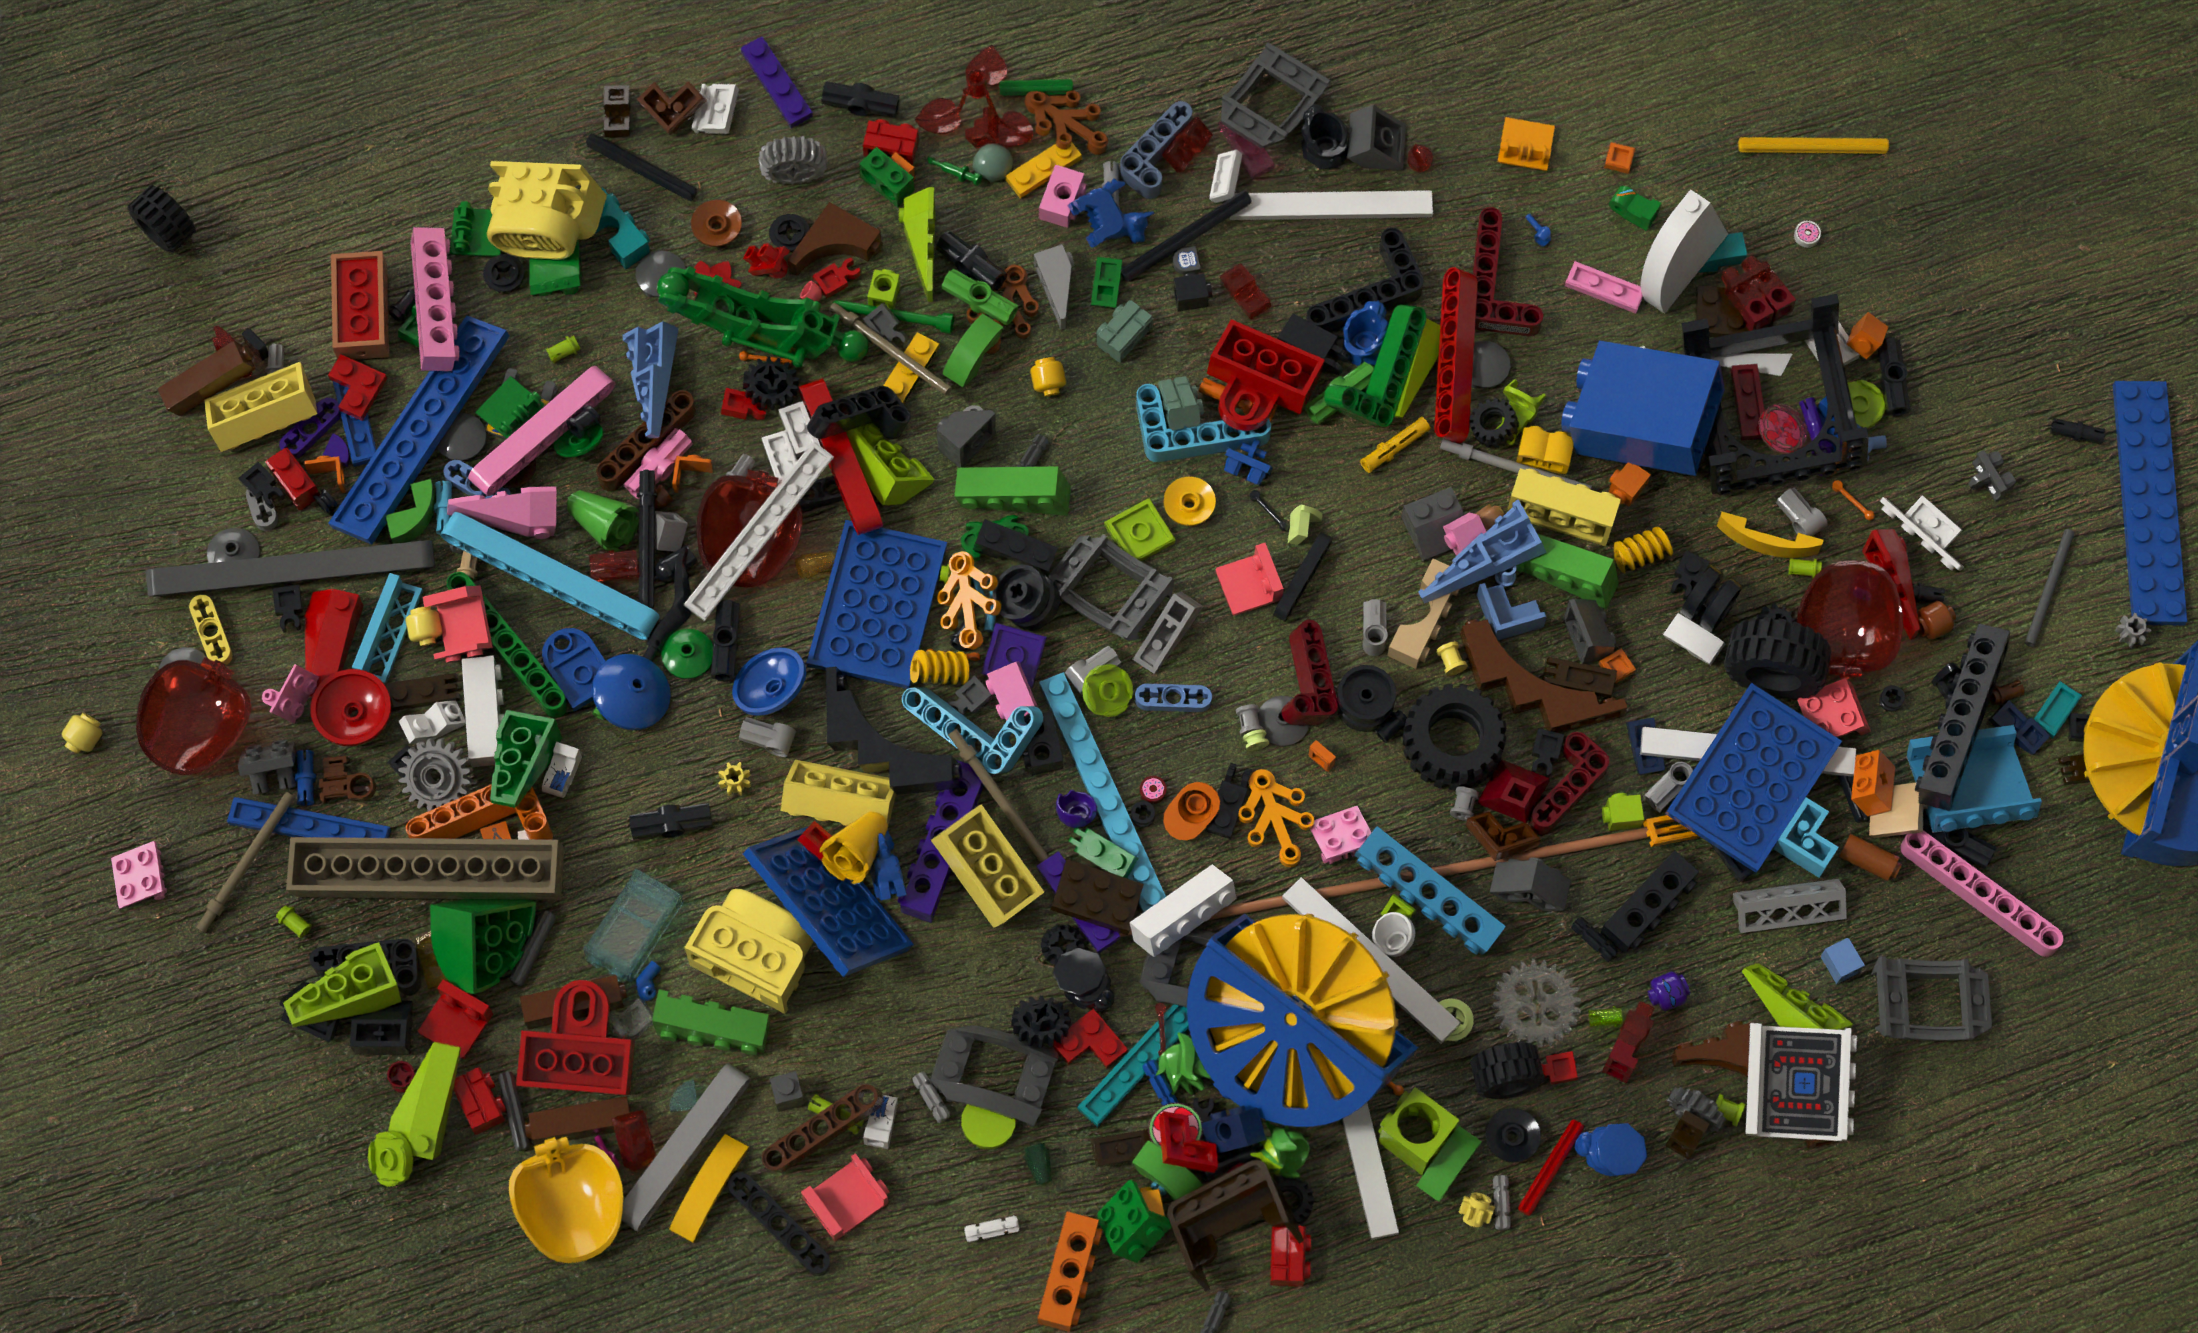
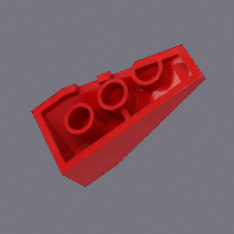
M1895 529L1873 530L1862 552L1874 574L1884 578V586L1888 587L1886 596L1910 640L1915 639L1920 630L1906 543L1901 536L1898 537Z
M337 589L312 593L305 614V670L319 676L316 689L328 676L343 670L364 608L358 594Z

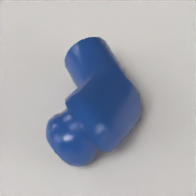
M650 961L636 979L638 995L644 1001L652 1000L656 996L653 979L661 971V967L653 961Z

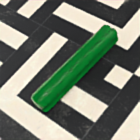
M1072 79L1000 81L999 93L1002 96L1027 95L1031 91H1041L1046 95L1066 94L1068 91L1073 90Z

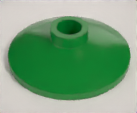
M593 425L585 432V436L579 439L568 430L554 442V449L558 455L563 457L584 455L602 441L604 431L601 425Z
M695 629L679 630L670 635L662 647L663 664L667 671L675 677L681 679L697 678L706 673L712 665L713 644L709 637L701 631ZM690 647L692 651L689 654H684L682 652L683 649Z

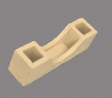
M1432 559L1422 579L1420 590L1424 591L1435 580V576L1439 572L1443 573L1449 565ZM1460 589L1429 601L1430 612L1422 621L1411 625H1400L1389 646L1387 656L1415 669L1420 661L1424 663L1431 649L1427 645L1430 639L1436 640L1441 629L1438 623L1441 617L1446 618L1452 607L1449 601L1452 595H1458Z

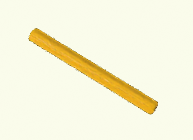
M1741 137L1738 141V149L1740 152L1886 154L1889 150V141L1886 138Z

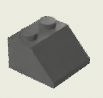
M1375 105L1350 113L1347 158L1364 168L1402 170L1406 124Z
M992 410L954 412L949 418L947 416L944 417L937 425L938 450L956 466L963 468L996 435L995 413Z
M1452 487L1404 505L1401 518L1422 561L1425 562L1453 550L1445 542L1444 535L1446 533L1443 527L1464 516Z
M1575 598L1569 600L1563 619L1580 662L1582 664H1589L1611 655L1616 646V639L1613 632L1607 629L1605 624L1607 618L1604 609L1598 607L1596 600Z

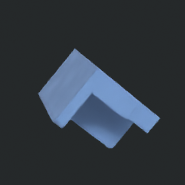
M1485 583L1479 584L1477 597L1485 619H1488L1498 641L1544 627L1547 616L1545 612H1540L1536 600L1511 607L1503 584L1487 588Z

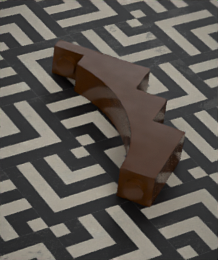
M1473 619L1462 626L1460 637L1477 688L1481 691H1486L1504 686L1513 714L1539 708L1546 730L1556 733H1564L1625 716L1628 707L1624 698L1618 700L1616 698H1608L1599 704L1595 692L1566 689L1548 683L1529 673L1517 664L1500 645L1488 619L1482 621Z

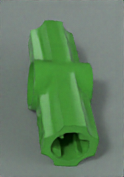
M954 268L948 272L941 287L943 290L969 304L974 312L985 313L1006 326L1013 321L1018 311L1017 304L992 291L987 283L982 281L976 282ZM977 295L985 296V298L981 300L975 299L974 297Z
M1363 362L1346 376H1339L1332 380L1325 388V391L1330 385L1336 384L1354 387L1364 392L1368 388L1374 368L1370 364ZM1325 391L1305 405L1309 418L1318 425L1337 412V410L1326 404L1324 399Z

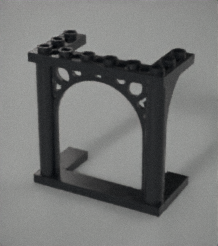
M1837 294L1811 298L1810 320L1710 338L1707 318L1681 323L1683 355L1711 360L1714 357L1814 339L1827 398V417L1819 434L1805 447L1782 455L1758 453L1739 443L1730 433L1725 423L1720 402L1706 444L1712 494L1728 495L1733 490H1754L1760 485L1770 484L1776 486L1783 484L1787 480L1796 479L1797 481H1803L1814 475L1830 476L1840 470L1857 471L1862 469L1863 466H1867L1868 431L1867 427L1857 428L1837 337L1839 327V300ZM1835 428L1834 435L1827 434V431ZM1821 441H1829L1835 445L1836 451L1825 453L1819 448V443ZM1729 447H1735L1738 451L1731 452ZM1814 451L1817 454V456L1811 455L1810 457H1806V454L1808 452ZM1742 456H1749L1751 459L1750 465L1746 469L1737 470V460ZM1785 458H1788L1790 460L1783 462ZM1764 461L1766 465L1755 467L1756 462Z

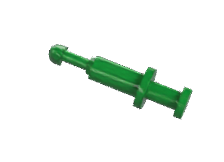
M930 156L927 158L929 164L941 167L942 171L958 177V180L962 183L966 179L972 181L975 186L981 183L982 174L970 173L968 166L961 168L949 162L941 163Z

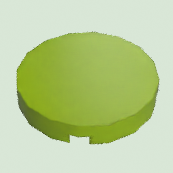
M1865 380L1848 382L1856 423L1861 428L1867 427L1869 429L1874 427L1881 420L1886 409L1881 390L1873 383Z
M1098 665L1090 670L1084 679L1082 687L1083 699L1088 709L1096 715L1102 717L1118 716L1128 708V703L1132 699V681L1128 673L1116 665Z
M966 1105L962 1113L961 1127L965 1138L976 1145V1147L996 1149L1009 1141L1016 1128V1119H1010L979 1107Z
M392 1130L378 1133L375 1140L371 1141L369 1145V1168L372 1174H376L379 1178L377 1181L387 1187L400 1185L409 1178L412 1172V1150L407 1139L399 1132Z

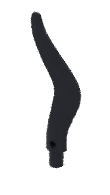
M686 547L680 550L675 564L674 603L657 625L646 644L648 648L643 657L652 662L657 652H661L668 637L684 624L691 614V611L684 606V603L691 596L686 563L688 549Z

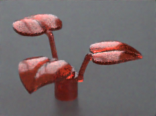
M993 45L978 53L967 65L965 71L967 87L963 89V95L957 108L951 100L937 98L927 103L919 115L915 117V122L922 129L934 134H947L953 132L961 125V118L957 113L962 111L967 95L975 99L985 97L994 119L997 121L991 127V136L995 143L1003 147H1015L1029 143L1033 139L1032 126L1024 115L1015 111H1008L1001 119L989 96L987 86L999 85L1000 81L1005 80L1008 72L1005 61L1000 57Z

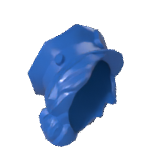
M1368 301L1364 308L1355 310L1347 319L1343 328V350L1350 353V361L1356 366L1361 365L1363 362L1371 366L1376 364L1389 325L1385 319L1387 311L1379 301Z
M1628 1123L1609 1124L1607 1127H1597L1591 1133L1583 1132L1574 1144L1577 1154L1586 1157L1588 1166L1606 1176L1634 1174L1647 1158L1644 1137Z

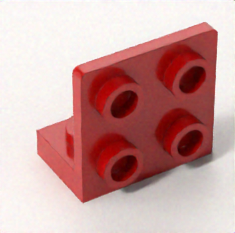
M443 979L437 987L441 996L419 1028L418 1033L431 1042L461 1047L459 1058L465 1059L493 1016L489 1005Z

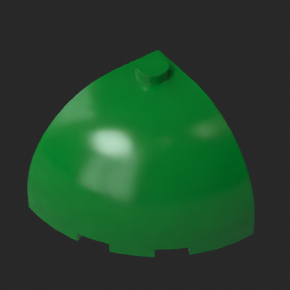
M462 899L431 904L432 947L437 963L447 980L452 985L471 994L485 991L499 983V978L507 970H512L524 953L521 949L526 937L531 936L536 901Z

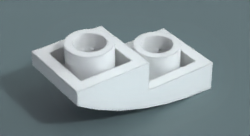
M1679 613L1663 634L1666 639L1686 649L1691 655L1710 666L1725 646L1722 640Z

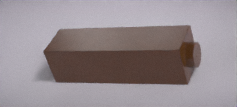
M232 341L157 388L166 409L178 416L188 412L204 402L205 399L212 397L255 370L256 368L252 361L254 356L246 345L242 346Z
M617 975L591 980V982L598 984L606 992L610 1002V1011L624 1008L623 999L628 998L624 982L619 983ZM563 987L520 997L523 1017L528 1030L552 1025L554 1001L558 992ZM585 991L579 992L575 997L574 1016L576 1019L589 1015L590 996Z
M627 1096L528 1113L529 1122L525 1123L527 1139L532 1138L535 1146L543 1144L544 1140L554 1137L556 1140L567 1137L569 1141L633 1129L630 1102Z

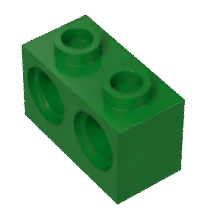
M877 147L859 163L860 178L897 208L904 202V198L910 196L915 191L914 177Z

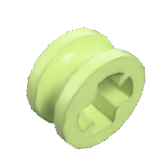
M1254 730L1243 736L1244 742L1248 743L1246 745L1247 751L1260 750L1269 745V740L1265 739L1266 730Z

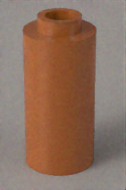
M1851 833L1839 855V858L1886 881L1890 877L1895 879L1902 864L1898 863L1900 857Z

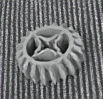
M784 136L783 139L776 138L774 142L769 141L761 148L759 157L761 174L767 180H772L774 183L781 182L783 185L786 183L792 185L794 183L802 184V182H812V179H819V176L824 174L827 169L826 164H828L825 147L819 141H814L813 138L805 139L804 136L800 138L795 136L787 138Z

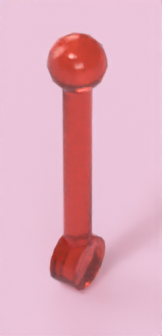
M1158 1003L1155 1006V1012L1158 1014L1161 1049L1158 1051V1054L1161 1056L1167 1050L1164 1027L1166 1007L1163 1003Z

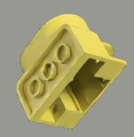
M491 161L490 166L500 178L499 182L490 183L488 191L494 198L491 205L492 217L487 231V238L496 248L510 255L523 258L565 259L573 254L577 239H588L595 234L607 195L582 165ZM581 185L580 189H577L575 187Z
M733 889L729 892L722 906H712L705 911L687 942L685 951L691 967L786 1014L788 1010L787 1001L793 990H796L799 985L798 981L805 969L804 958L814 941L801 928L799 922L790 911L752 892L743 889Z

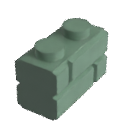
M1129 300L1125 306L1120 304L1113 313L1114 318L1109 323H1102L1096 332L1098 347L1104 352L1109 353L1118 362H1121L1153 327L1152 315L1141 309L1132 300Z
M1186 376L1174 378V381L1171 379L1159 381L1158 390L1160 392L1163 412L1170 429L1178 430L1183 429L1184 426L1187 428L1199 426L1200 415L1204 414L1202 400L1198 399L1196 385L1191 386Z

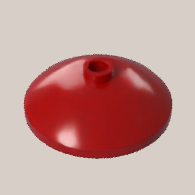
M346 669L328 676L317 687L311 700V718L318 732L328 741L341 746H357L371 741L385 728L391 714V698L383 682L372 673L360 669ZM357 710V716L351 717L350 713Z

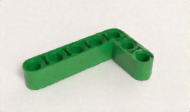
M1398 305L1392 313L1366 393L1354 387L1332 384L1325 391L1324 399L1326 404L1364 424L1380 427L1389 426L1394 419L1426 323L1427 316L1425 310L1418 306Z

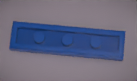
M333 381L337 402L340 405L349 388ZM340 411L353 466L368 464L377 450L368 413L364 420L361 421Z

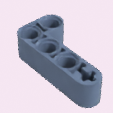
M1183 101L1174 103L1121 158V179L1147 199L1158 197L1162 189V175L1154 165L1191 127L1192 108L1188 103ZM1167 132L1170 135L1161 136L1160 133ZM1145 149H1150V150H1152L1153 152H1152V153H1145V152H1143V150H1145ZM1129 166H1134V167H1136L1137 169H1135V170H1128V169H1126V168L1129 167ZM1147 181H1153V182H1155L1156 184H1154V185H1147L1146 182H1147Z

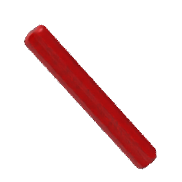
M1575 1119L1570 1121L1519 1204L1518 1210L1523 1214L1530 1216L1579 1135L1582 1133L1584 1125Z

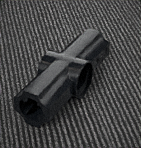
M826 81L822 91L821 102L825 105L846 108L850 113L857 116H867L869 113L895 118L899 110L900 95L875 91L871 86L864 83H855L853 86Z
M951 231L945 232L940 236L936 249L954 262L959 272L969 278L973 276L978 281L987 283L992 291L998 290L1003 286L1007 278V272L990 261L980 246L976 244L970 246Z
M1895 337L1885 338L1882 345L1878 348L1881 370L1880 385L1884 390L1887 414L1897 417L1910 412L1906 382L1907 368L1903 362L1900 340ZM1889 375H1895L1898 379H1893Z
M733 600L719 602L716 609L711 678L720 682L734 680L740 604ZM723 638L731 639L727 644L720 643Z
M709 803L686 807L665 805L654 812L629 815L633 840L659 835L664 838H674L683 835L685 831L713 827Z
M1924 809L1923 831L1955 854L1986 869L1997 847L1972 835L1966 828L1954 829L1949 832H1933ZM1956 835L1961 839V842L1953 843L1949 840L1948 836Z

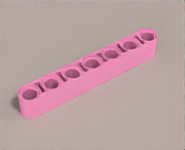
M597 366L590 367L481 460L470 471L468 479L485 495H493L569 430L566 424L569 418H575L580 414L585 405L594 408L604 400L614 389L615 382Z
M1923 831L1905 836L1901 843V852L1907 859L2034 952L2043 957H2049L2062 945L2063 935L2057 927L1931 835ZM1909 840L1917 841L1921 848L1912 847ZM1931 856L1939 857L1943 864H1935ZM1953 873H1961L1964 876L1965 880H1957L1954 877ZM1976 888L1983 889L1987 897L1979 896L1976 893ZM1998 905H2005L2009 909V913L2001 912ZM2020 921H2027L2031 925V930L2024 929ZM2043 937L2050 938L2054 946L2046 945Z

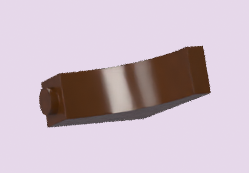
M829 202L787 260L789 272L798 276L811 263L832 255H850L868 262L872 255L876 256L882 248L881 231Z

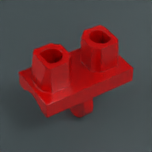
M769 243L763 244L760 249L756 246H749L743 259L751 265L748 272L753 276L769 274L774 279H780L787 274L788 265L784 256L788 255L790 250L786 247L774 248Z

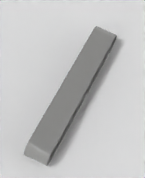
M727 1063L720 1070L623 1200L621 1221L637 1232L646 1225L745 1092L751 1082L750 1077L730 1063Z

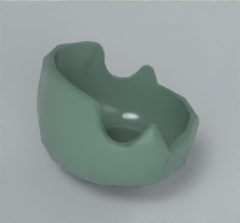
M994 143L987 144L981 147L974 156L972 168L974 172L982 174V178L995 182L1005 179L1006 175L1011 172L1013 158L1005 147Z

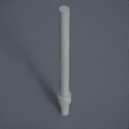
M1443 439L1440 449L1458 454L1459 458L1468 461L1469 458L1515 473H1519L1520 468L1524 470L1534 469L1547 477H1560L1565 482L1573 485L1582 484L1588 486L1590 490L1592 487L1588 484L1473 449L1472 445L1466 443L1461 445Z

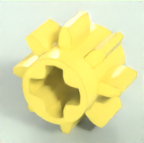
M741 762L737 766H731L730 763H727L725 771L718 772L719 777L724 779L719 782L720 789L726 787L728 796L732 793H738L742 796L744 787H751L750 781L746 780V778L751 776L750 771H743ZM735 776L739 781L734 782L731 777Z
M1474 1192L1470 1198L1464 1196L1459 1213L1464 1214L1463 1221L1473 1227H1481L1483 1222L1490 1223L1495 1207L1490 1205L1491 1199L1488 1196Z

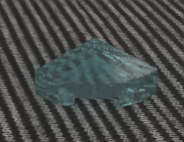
M694 1080L683 1083L675 1090L670 1100V1112L693 1108L697 1102Z

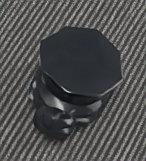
M1313 104L1303 115V120L1305 121L1304 126H1302L1304 139L1301 141L1303 157L1319 169L1338 168L1347 158L1348 130L1335 113H1327L1321 105Z
M1076 948L1061 954L1053 974L1060 990L1064 991L1066 998L1082 1009L1094 1008L1102 1012L1111 1008L1114 1003L1115 994L1110 990L1111 978L1106 972V967L1099 953Z

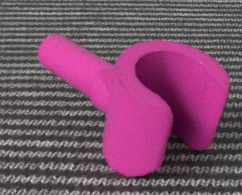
M597 1135L594 1139L598 1148L603 1150L611 1158L612 1162L615 1163L616 1167L619 1168L620 1164L615 1155L606 1149L601 1136Z

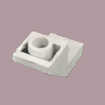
M455 700L436 702L425 714L405 715L399 720V723L409 744L420 741L426 742L430 738H439L464 726L466 720Z

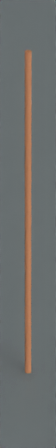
M1645 827L1539 847L1498 861H1494L1492 857L1432 867V869L1443 877L1495 867L1496 862H1508L1509 859L1527 861L1532 857L1544 858L1650 837H1647L1646 832L1648 829ZM1411 872L1400 873V877L1404 882H1412L1413 875ZM1378 878L1315 890L1326 899L1388 886L1383 884ZM1282 896L1224 907L1209 920L1288 906L1289 904L1282 899ZM1131 928L1128 935L1119 933L1120 936L1123 937L1132 935Z

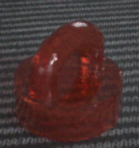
M1415 144L1408 152V166L1418 172L1426 171L1432 164V152L1425 146Z

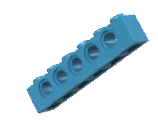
M1378 826L1370 833L1354 854L1358 858L1357 863L1368 871L1370 869L1374 870L1380 875L1378 879L1390 888L1393 885L1401 891L1399 895L1410 904L1415 902L1422 908L1421 912L1432 921L1436 919L1444 925L1442 928L1446 933L1454 938L1456 936L1460 937L1465 941L1464 946L1474 954L1479 952L1483 955L1506 927ZM1387 853L1391 857V865H1382L1379 861V854ZM1401 870H1409L1412 873V882L1407 883L1401 879ZM1422 887H1431L1434 891V898L1426 899L1422 895ZM1444 903L1454 905L1456 909L1454 916L1445 914L1443 910ZM1470 919L1476 923L1477 931L1475 933L1466 930V920Z

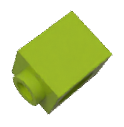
M883 269L882 271L874 270L867 296L868 305L879 306L885 302L890 309H895L900 289V275L888 269ZM883 286L890 288L888 291L879 290Z

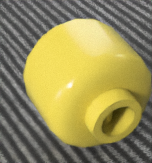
M420 607L410 610V615L405 619L409 639L413 642H419L420 646L435 644V638L442 635L439 613L436 610H431V607Z
M82 713L81 716L73 715L62 731V737L67 741L65 747L77 754L81 750L84 752L92 751L102 736V730L99 727L101 723L86 713Z

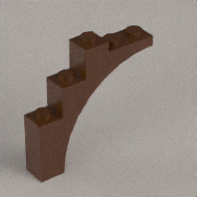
M1742 1021L1728 1024L1721 1034L1722 1040L1719 1037H1713L1704 1040V1044L1693 1046V1043H1685L1677 1046V1050L1671 1056L1673 1066H1715L1738 1072L1748 1077L1750 1023L1743 1024ZM1805 1139L1808 1149L1836 1143V1141Z

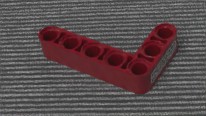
M1487 207L1481 211L1478 221L1472 274L1477 278V290L1484 289L1488 293L1482 294L1477 291L1476 312H1482L1485 316H1476L1475 330L1534 336L1540 331L1544 315L1541 308L1531 304L1494 300L1502 214L1497 208ZM1485 221H1493L1495 224L1488 225ZM1488 243L1491 244L1493 247L1486 248L1482 244ZM1486 266L1490 268V270L1484 271L1480 269V267ZM1501 315H1507V316H1509L1511 319H1509V320H1504V319H1502L1500 316H1501ZM1527 318H1532V319H1534L1536 322H1535V323H1529V322H1527L1525 319H1527Z

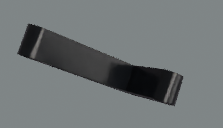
M1394 227L1387 228L1381 233L1379 251L1391 277L1311 306L1307 311L1306 320L1328 332L1343 328L1347 319L1355 310L1364 308V305L1359 303L1360 301H1379L1384 305L1386 311L1395 309L1398 305H1406L1418 300L1422 293L1424 279L1403 233ZM1394 241L1396 245H1388L1386 242ZM1403 262L1407 266L1400 267L1396 265V263ZM1411 283L1416 285L1417 287L1412 289L1407 287L1406 285ZM1390 292L1394 296L1386 297L1382 293ZM1342 309L1347 313L1338 314L1336 313V310ZM1320 318L1323 320V322L1315 323L1312 321V319Z

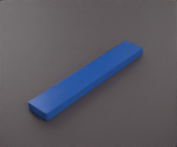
M234 797L227 823L233 826L260 831L277 805ZM288 807L272 833L290 837L389 838L391 828Z

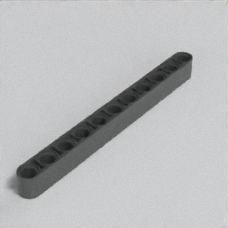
M417 541L145 570L148 596L151 597L435 567L433 541Z

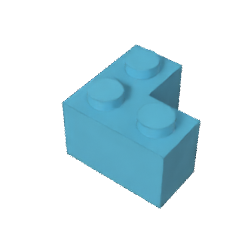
M1806 797L1778 839L1774 850L1820 878L1836 853L1838 846L1816 833L1829 811Z

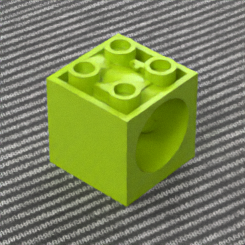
M1414 1087L1411 1093L1405 1091L1396 1103L1395 1113L1389 1112L1381 1122V1127L1378 1130V1133H1380L1378 1143L1420 1175H1423L1455 1132L1460 1120ZM1408 1116L1422 1117L1432 1125V1134L1435 1137L1427 1143L1415 1144L1409 1142L1401 1135V1129L1397 1123Z

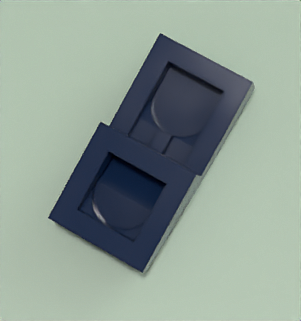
M2010 700L2005 701L2004 705L2000 706L1988 719L1995 727L2014 725L2017 733L2014 743L2031 755L2050 737L2032 717L2027 719Z
M1654 717L1626 722L1638 774L1665 770L1663 757L1640 755L1642 728H1656Z

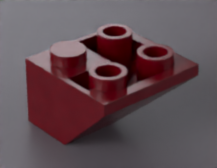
M1501 759L1482 792L1478 804L1527 823L1550 779Z

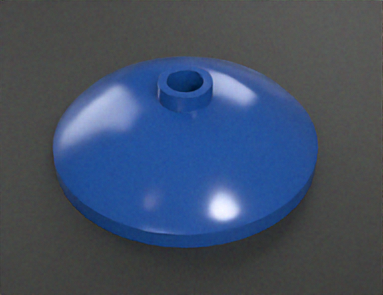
M788 648L769 649L751 658L738 672L733 683L732 695L736 705L743 712L757 716L771 714L787 706L798 695L804 684L806 666L803 659L797 652Z
M622 654L608 659L598 669L592 683V696L598 711L610 723L623 729L642 730L649 728L664 716L669 707L671 693L666 676L655 663L639 655ZM633 682L638 683L640 688H635Z

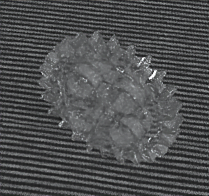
M1532 959L1530 967H1527L1524 961H1521L1520 970L1511 966V975L1503 973L1501 978L1504 982H1497L1496 988L1500 991L1493 993V998L1499 1001L1493 1003L1492 1009L1500 1010L1495 1014L1494 1018L1498 1020L1503 1019L1499 1028H1509L1508 1038L1516 1034L1518 1035L1517 1042H1521L1524 1038L1527 1039V1043L1536 1041L1538 1047L1541 1048L1543 1040H1546L1552 1046L1554 1036L1559 1041H1562L1564 1038L1562 1031L1567 1034L1571 1033L1570 1025H1576L1578 1021L1573 1015H1579L1581 1009L1575 1007L1580 1004L1581 998L1573 997L1578 993L1579 988H1570L1574 979H1564L1565 969L1557 973L1555 972L1557 964L1554 963L1549 969L1546 968V960H1543L1541 966H1537L1535 960ZM1534 980L1537 982L1538 988L1537 1002L1541 1004L1538 1012L1541 1026L1536 1025V1005L1532 1003L1535 996L1532 983ZM1551 985L1556 993L1547 994L1543 991L1542 986ZM1523 986L1528 990L1529 994L1520 996L1516 993L1515 988ZM1553 1011L1558 1015V1019L1550 1021L1545 1017L1544 1013ZM1525 1012L1529 1014L1531 1021L1522 1022L1517 1014Z

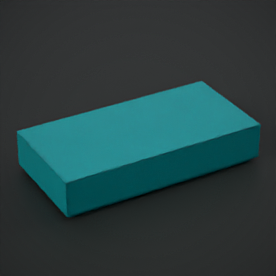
M2059 681L2034 720L2053 739L2082 695Z

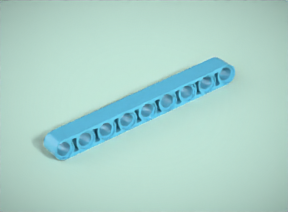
M453 512L440 534L449 544L639 639L647 640L660 618L656 611L462 513Z

